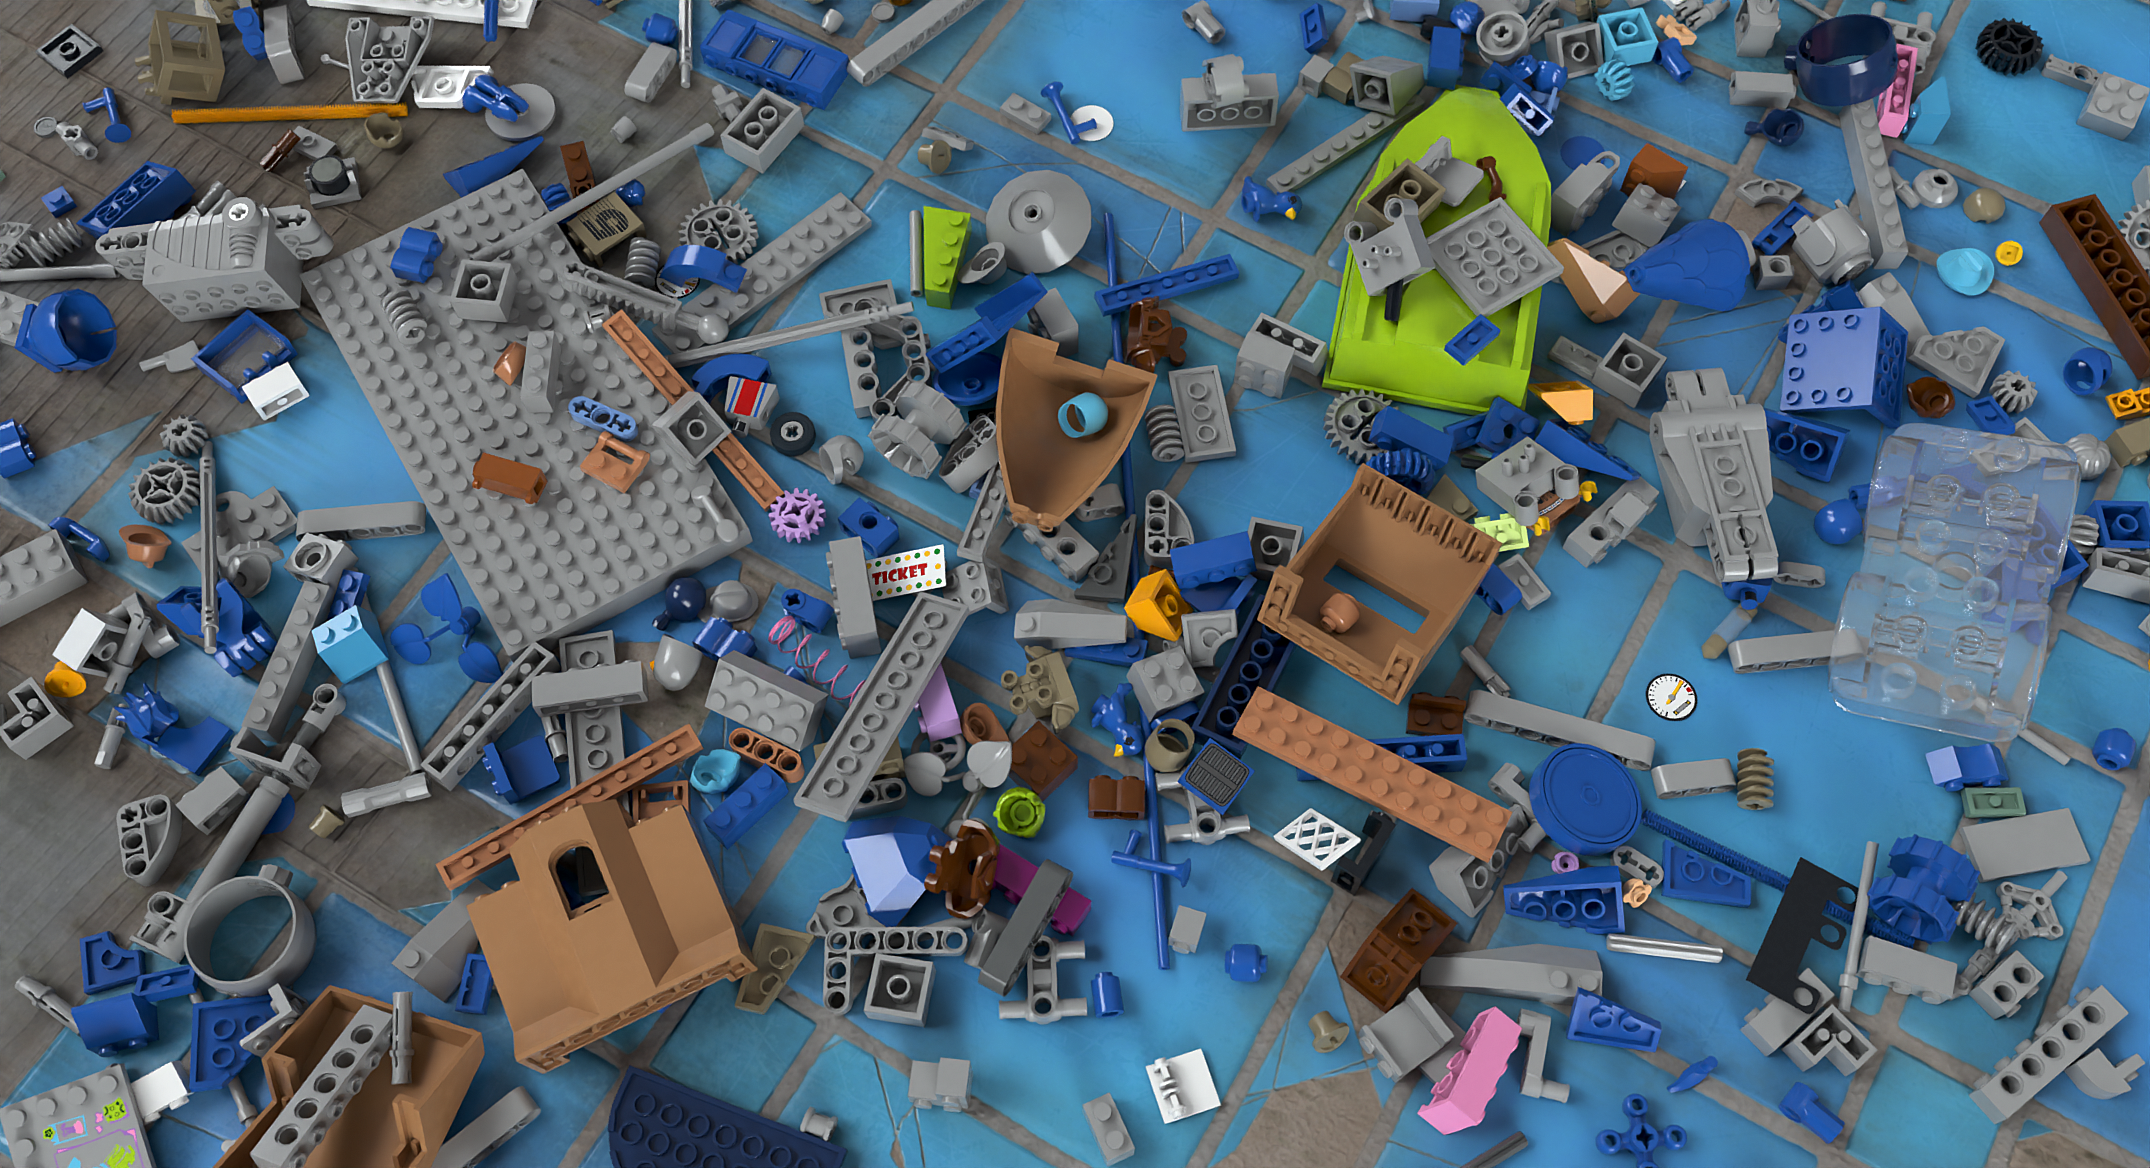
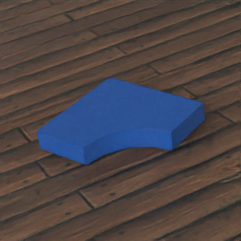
M208 716L201 724L191 728L179 729L169 726L157 741L158 746H153L152 748L199 776L234 731Z
M106 931L80 938L85 994L92 995L137 982L138 976L146 974L144 952L140 949L126 950L121 948L116 943L112 932Z

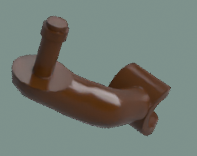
M1487 156L1478 159L1476 167L1487 171L1491 180L1492 187L1489 193V202L1499 197L1505 200L1507 196L1504 193L1502 194L1503 185L1495 169V158Z

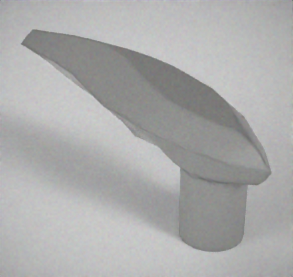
M1364 0V11L1355 14L1357 23L1374 17L1372 0Z
M1559 18L1543 22L1530 38V45L1544 39L1545 32L1563 27V19Z

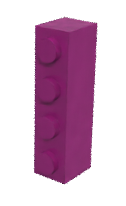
M1000 844V851L996 858L998 862L994 883L991 890H994V888L1004 893L1003 897L1006 900L1017 905L1020 903L1039 868ZM1069 887L1049 921L1052 923L1050 926L1062 935L1068 933L1073 937L1091 910V900Z

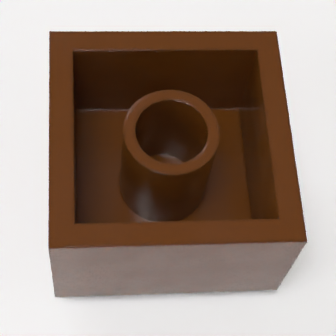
M1038 720L1012 745V763L1008 776L1019 787L1035 792L1043 802L1078 768V756Z

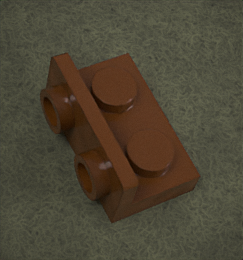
M1427 692L1413 693L1408 702L1406 734L1421 736L1462 734L1466 701L1460 700L1456 696L1437 697Z

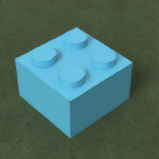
M1643 8L1598 16L1596 23H1599L1603 60L1605 63L1619 59L1620 62L1625 61L1626 66L1652 60L1658 40Z

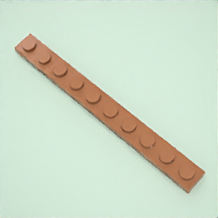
M622 309L602 324L604 330L672 406L688 391L694 392ZM731 432L711 450L765 512L771 508V504L777 503V496L785 497V493Z
M687 724L442 860L436 866L447 888L451 891L511 857L509 852L511 846L527 829L534 827L537 821L548 817L553 818L571 805L614 800L703 750V747L690 724Z

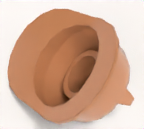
M134 524L121 527L119 530V535L126 543L129 558L142 562L147 568H153L154 562L163 560L167 547L172 544L160 529L152 526Z

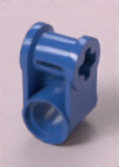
M789 589L781 597L785 616H793L796 623L817 634H821L834 613L831 605L798 589Z

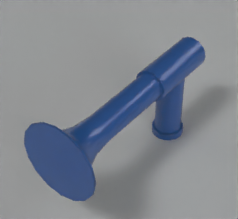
M1057 81L1049 83L1041 90V96L1049 97L1052 100L1071 144H1076L1081 140L1078 135L1079 133L1097 128L1096 121L1093 118L1074 126L1060 96L1063 83Z
M112 88L103 89L104 97L82 103L87 113L106 106L111 125L105 129V136L109 141L122 143L129 140L132 132L128 126L120 122L118 106Z
M1130 830V836L1124 852L1114 851L1112 854V863L1174 876L1179 879L1182 887H1185L1189 880L1191 872L1190 858L1182 864H1170L1134 855L1139 839L1142 836V833L1137 830Z

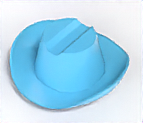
M1962 248L1950 250L1940 255L1936 261L1937 271L1941 280L1949 288L1964 295L1974 296L1983 293L1990 286L1994 276V265L1991 259L1978 249Z

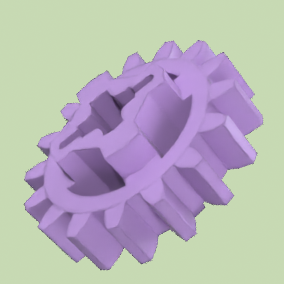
M795 488L794 494H790L786 490L784 491V498L776 497L777 505L771 504L772 513H769L772 529L777 531L779 538L786 535L787 542L790 543L793 538H796L797 542L801 543L802 537H806L810 541L811 533L820 534L818 526H825L823 518H826V511L823 501H818L816 493L810 496L808 489H805L803 493H799L798 488Z

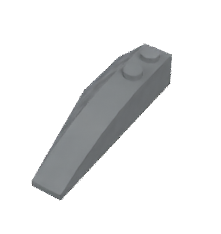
M1530 944L1431 956L1421 969L1420 986L1573 1006L1577 987L1602 997V968L1596 951L1546 944Z

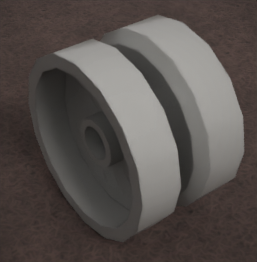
M1506 10L1494 12L1484 18L1478 26L1476 33L1481 60L1487 68L1494 61L1502 67H1508L1521 56L1530 54L1531 45L1527 23L1516 12Z

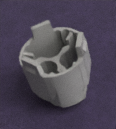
M1839 199L1834 201L1837 209L1825 214L1815 222L1808 215H1804L1792 226L1797 235L1792 249L1818 283L1828 284L1833 281L1836 286L1850 278L1854 280L1864 273L1874 261L1870 256V239L1867 233L1849 212L1848 207L1843 205Z

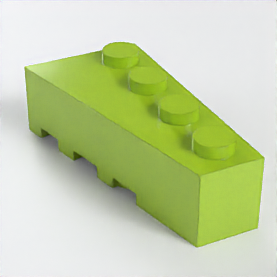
M923 206L924 272L927 306L951 310L958 285L957 274L963 266L972 233L971 213Z

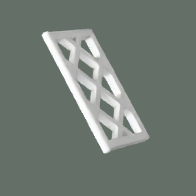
M1312 808L1274 835L1277 842L1321 871L1361 841L1358 836ZM1312 816L1317 819V822L1305 824ZM1323 827L1334 829V832L1321 834ZM1315 829L1313 836L1302 837L1303 831ZM1296 832L1295 839L1288 840L1285 838L1290 833ZM1346 837L1349 839L1344 844L1338 845L1339 838ZM1332 839L1331 846L1318 848L1319 841ZM1312 843L1310 850H1303L1299 847L1302 844ZM1329 853V856L1322 861L1316 858V855Z

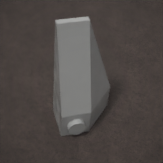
M1888 272L1869 282L1858 293L1866 308L1881 306L1908 331L1906 361L1921 371H1925L1926 369L1909 360L1908 357L1916 341L1921 336L1930 335L1906 290Z
M476 878L409 941L391 964L446 1004L461 985L468 953L475 954L479 946L477 944L479 939L466 906L473 903L476 897L486 893L492 894L495 891Z

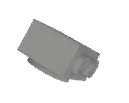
M306 533L283 568L298 581L328 585L336 593L343 569L351 571L359 558L351 551L352 547L342 540L335 542L323 534L316 536Z

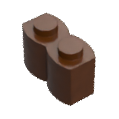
M1098 775L1093 779H1089L1088 818L1144 819L1145 781L1139 780L1135 776H1125L1120 780L1111 779L1108 775Z

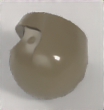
M1167 719L1161 722L1145 743V756L1149 764L1160 772H1175L1181 769L1193 749L1195 740L1193 730L1187 723L1178 719ZM1166 727L1179 729L1187 737L1188 749L1186 750L1183 743L1177 738L1168 734H1158V732Z

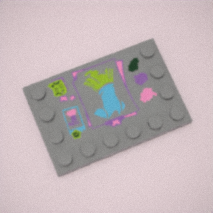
M124 1063L0 1108V1120L15 1168H157Z

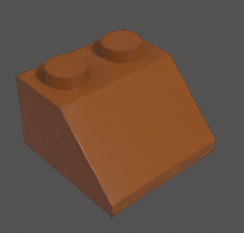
M1646 143L1631 161L1620 191L1630 197L1637 185L1641 183L1652 187L1656 193L1665 198L1674 199L1689 167Z

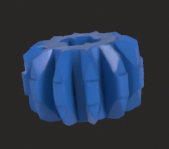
M561 183L547 186L541 193L544 203L550 212L571 201L569 193ZM577 212L557 222L558 226L566 225L567 222L577 216Z

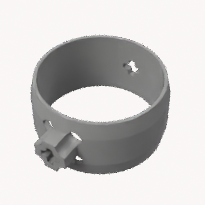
M270 864L263 865L258 877H237L215 886L198 901L191 911L184 930L185 954L196 974L204 982L214 987L216 991L238 998L270 994L268 990L277 983L286 988L292 985L308 967L316 947V926L307 905L288 889L294 875L290 870ZM261 896H281L287 898L293 913V928L290 940L280 957L269 968L254 977L241 981L218 980L210 962V947L213 936L222 920L237 906L253 898Z

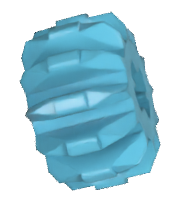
M1619 59L1611 60L1598 68V72L1595 74L1597 79L1595 84L1599 86V92L1603 93L1605 99L1609 98L1611 101L1622 99L1631 93V89L1635 86L1632 81L1634 76L1630 73L1631 68L1626 67L1625 61L1620 62Z

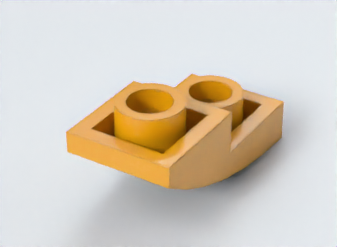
M2150 387L2135 392L2132 389H2128L2105 397L2116 420L2150 415Z

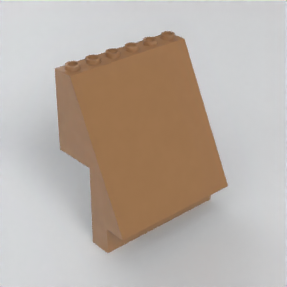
M329 985L261 1059L272 1101L212 1168H258L250 1153L360 1008L365 1004L393 1015V1004L376 1000L370 996H363L345 988L341 989ZM412 1011L411 1042L412 1049H414L411 1063L412 1083L391 1084L392 1057H389L390 1050H392L391 1045L382 1056L379 1065L365 1079L360 1091L345 1106L343 1114L328 1129L323 1141L314 1148L306 1159L303 1168H431L485 1055L482 1033L472 1028L452 1024L447 1020L436 1019L424 1013Z

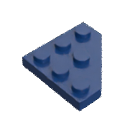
M270 994L193 1003L189 1080L191 1092L225 1088L256 1056L243 1049L239 1041L277 1015L271 1007L270 1002L273 999Z

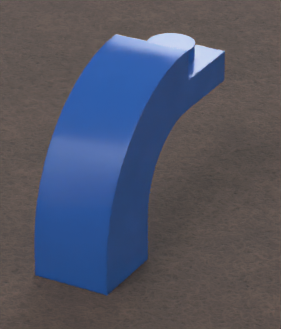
M683 245L671 251L659 277L681 288L689 278H703L737 293L747 269L725 259L727 254L719 250L700 245Z
M729 354L715 358L703 365L693 375L691 380L695 389L694 392H699L710 405L713 398L720 391L728 388L730 376L767 383L772 373L769 362L765 359L749 354Z

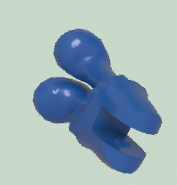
M484 74L476 77L475 85L477 88L469 85L463 94L462 104L467 111L478 113L483 107H486L492 111V115L511 122L518 120L516 110L524 113L529 108L528 103L521 96L505 85L499 87L498 81L491 75Z

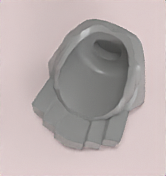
M249 541L245 544H239L225 555H218L220 580L223 578L229 579L245 598H250L265 589L271 577L272 563L285 558L283 550L269 541Z

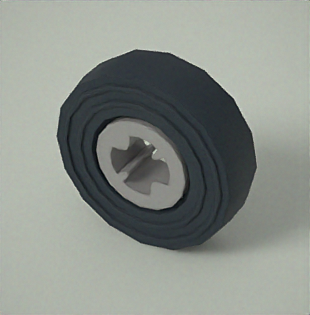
M789 412L782 414L772 423L770 438L772 445L779 453L794 457L802 455L811 449L815 442L816 432L814 424L808 416L798 412ZM791 431H793V433L797 431V436L793 437V435H791V437H789L788 433Z

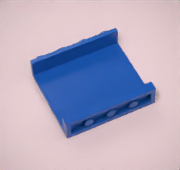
M1033 272L976 306L974 309L981 319L934 346L925 355L940 374L997 342L1048 291Z

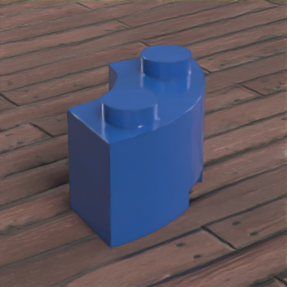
M1991 743L1971 747L1952 745L1925 754L1934 785L1944 787L1947 792L1977 786L1996 788L2001 785L2002 781L2009 780L2000 749Z

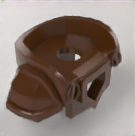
M1159 296L1146 297L1133 303L1129 314L1126 363H1130L1132 366L1150 373H1154L1155 364L1158 365L1162 357H1170V363L1175 367L1182 366L1186 359V352L1180 346L1187 339V331L1183 327H1175L1173 329L1169 311L1158 309Z
M967 819L960 826L957 839L948 841L944 847L934 845L931 849L929 859L937 864L935 874L929 873L927 875L924 888L936 894L940 893L941 890L946 891L945 902L949 915L959 919H967L976 915L989 903L998 862L996 858L1000 851V840L993 833L992 829L980 821ZM973 859H976L977 863L972 874L969 864Z

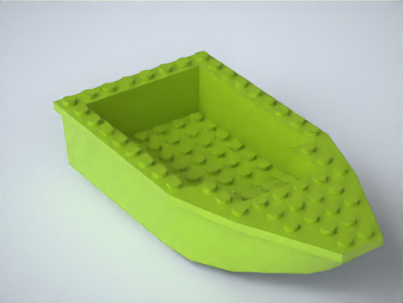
M1456 84L1454 90L1446 89L1432 106L1407 123L1381 154L1375 175L1357 202L1356 210L1360 201L1407 158L1415 164L1428 152L1432 144H1435L1441 136L1450 139L1452 157L1476 167L1478 159L1487 156L1494 157L1496 160L1495 169L1503 185L1502 194L1504 193L1507 196L1504 201L1546 248L1549 241L1551 182L1537 147L1500 100L1498 91ZM1483 171L1484 177L1458 206L1453 207L1440 202L1438 208L1421 223L1425 238L1490 203L1488 198L1492 185L1487 171ZM1349 244L1322 387L1350 392L1353 389L1356 394H1359L1360 389H1363L1365 395H1369L1370 391L1373 390L1374 397L1383 394V399L1469 415H1478L1489 411L1494 398L1500 397L1525 412L1542 286L1486 317L1500 329L1499 336L1463 366L1444 351V348L1453 337L1477 316L1440 273L1434 268L1404 284L1399 320L1387 321L1384 318L1387 294L1384 296H1368L1354 253Z

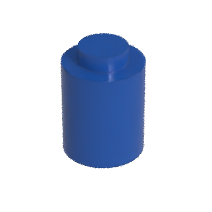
M1112 972L1096 974V978L1090 982L1095 1016L1097 1018H1110L1123 1014L1124 1007L1119 977L1113 976Z

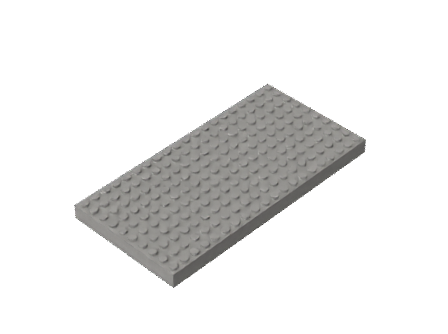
M523 169L299 275L513 663L533 641L550 652L559 647V639L579 636L665 590L677 578L689 577L753 542L748 526L706 459L703 458L696 466L691 465L667 445L651 426L672 405L603 327L594 329L592 333L589 332L583 311L599 310L604 308L606 304L599 303L596 300L570 292L561 287V283L558 280V271L562 264L573 260L581 264L582 262L557 223L491 261L511 264L519 280L507 323L457 317L450 303V298L462 259L469 260L470 255L486 246L493 245L550 212ZM408 227L437 233L443 245L441 255L437 256L433 262V273L427 278L425 283L397 278L390 268L393 256L400 247L402 236ZM406 289L411 293L415 305L419 308V312H421L427 324L425 337L416 344L404 345L399 342L381 307L382 298L394 290ZM529 331H554L561 345L554 413L527 412L520 398L524 365L511 386L507 385L493 372L497 360L512 342L516 341L527 347ZM578 396L587 397L629 415L635 420L638 427V435L635 439L623 443L638 451L644 450L648 452L650 459L625 494L581 471V463L598 443L602 432L576 422L572 418L568 405L573 398ZM585 406L582 409H577V412H579L580 410H584L587 412ZM607 414L600 415L596 422L600 424L609 421L610 416ZM628 425L626 428L620 426V429L623 432L624 429L629 430L630 426ZM610 447L606 451V453L629 465L634 462L633 459ZM483 452L542 469L548 482L538 502L528 504L524 499L485 488H473V467L480 460ZM700 485H708L711 488L714 503L724 517L733 521L739 529L740 540L735 545L726 546L720 542L716 522L705 507L700 508L693 503L691 498L693 489Z

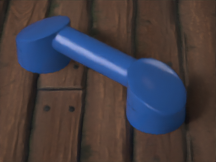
M56 517L48 524L52 530L57 529L65 538L73 532L90 543L86 551L99 561L104 563L109 558V549L102 538L74 520Z

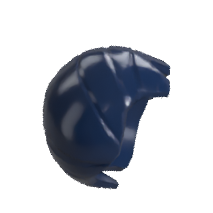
M1776 108L1766 115L1763 123L1748 121L1744 133L1746 135L1763 133L1773 144L1789 146L1801 137L1804 131V121L1800 115L1791 109L1781 110Z
M681 577L674 580L668 586L665 594L666 610L663 614L654 618L652 625L661 631H665L673 618L680 621L694 620L701 609L703 610L706 604V589L699 580L690 577Z

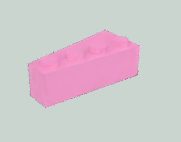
M1492 1007L1479 1013L1460 1043L1464 1050L1457 1052L1446 1066L1450 1073L1440 1083L1436 1082L1430 1092L1434 1095V1098L1428 1106L1423 1104L1417 1114L1443 1135L1478 1125L1485 1117L1486 1112L1484 1109L1487 1102L1497 1091L1495 1085L1499 1077L1504 1074L1508 1067L1507 1060L1510 1053L1519 1044L1517 1038L1522 1028L1497 1007Z

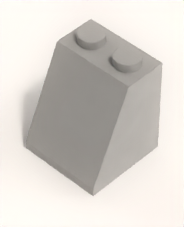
M1382 55L1354 63L1350 66L1355 106L1396 115L1425 84L1423 64Z

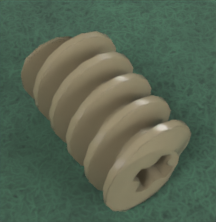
M1748 748L1737 753L1739 760L1737 763V769L1739 770L1737 773V780L1739 781L1737 783V790L1739 791L1737 793V806L1742 809L1761 810L1774 806L1772 800L1766 799L1774 795L1773 790L1766 788L1774 785V780L1766 778L1774 775V770L1768 768L1774 765V760L1766 757L1768 753L1763 749Z

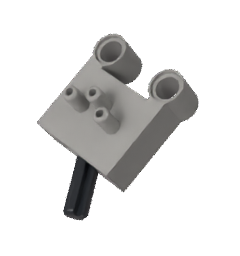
M1528 436L1493 459L1464 454L1461 459V467L1476 471L1477 489L1513 515L1515 521L1521 526H1531L1538 521L1537 498L1555 487L1556 495L1562 499H1572L1579 493L1578 469L1571 464H1565Z

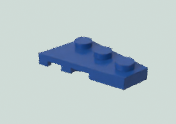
M1667 839L1662 842V869L1664 877L1662 880L1661 896L1748 908L1751 905L1750 877L1720 863L1714 864L1699 857L1700 854L1691 850H1683Z
M1577 987L1566 1028L1567 1039L1656 1052L1662 1032L1659 1021L1581 987Z

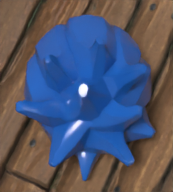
M145 682L143 683L144 698L126 692L127 696H124L123 699L129 704L130 708L114 706V709L122 714L116 716L115 719L127 723L129 731L135 738L145 744L157 747L158 743L154 738L162 736L169 726L175 725L179 718V710L172 703L165 701L160 691L154 693Z

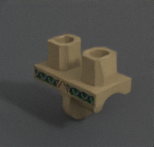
M1574 0L1578 21L1591 18V22L1596 23L1598 19L1597 8L1603 9L1609 6L1612 0Z

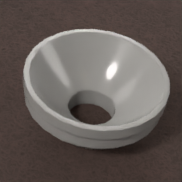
M1927 169L1920 172L1914 179L1912 190L1920 198V203L1930 208H1944L1955 200L1958 193V185L1947 171ZM1934 177L1943 178L1946 184H1937L1934 181Z

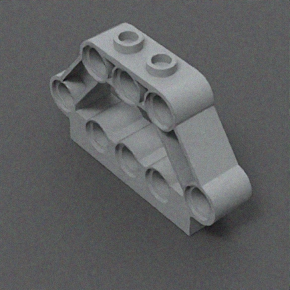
M861 297L854 302L852 311L856 312L880 305H877L870 297ZM895 315L891 316L889 320L841 331L850 390L857 418L872 416L875 423L880 417L878 415L879 412L882 410L890 411L886 416H899L900 413L893 402L907 381L920 384L924 382L927 386H932L931 371H935V366L925 355L927 349L931 348L929 334H923L922 325L917 318ZM868 329L898 340L904 345L902 354L908 369L882 397V389L876 376L878 366L872 353L874 344ZM909 330L916 331L913 335L905 334ZM861 339L867 340L864 344H856ZM912 353H920L916 358L909 357ZM863 362H870L869 366L860 367ZM917 375L924 376V378L920 381L913 380V378ZM866 385H875L871 390H864Z

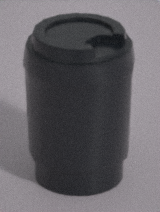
M1425 16L1420 35L1423 38L1431 39L1434 26L1455 29L1456 25L1448 20Z

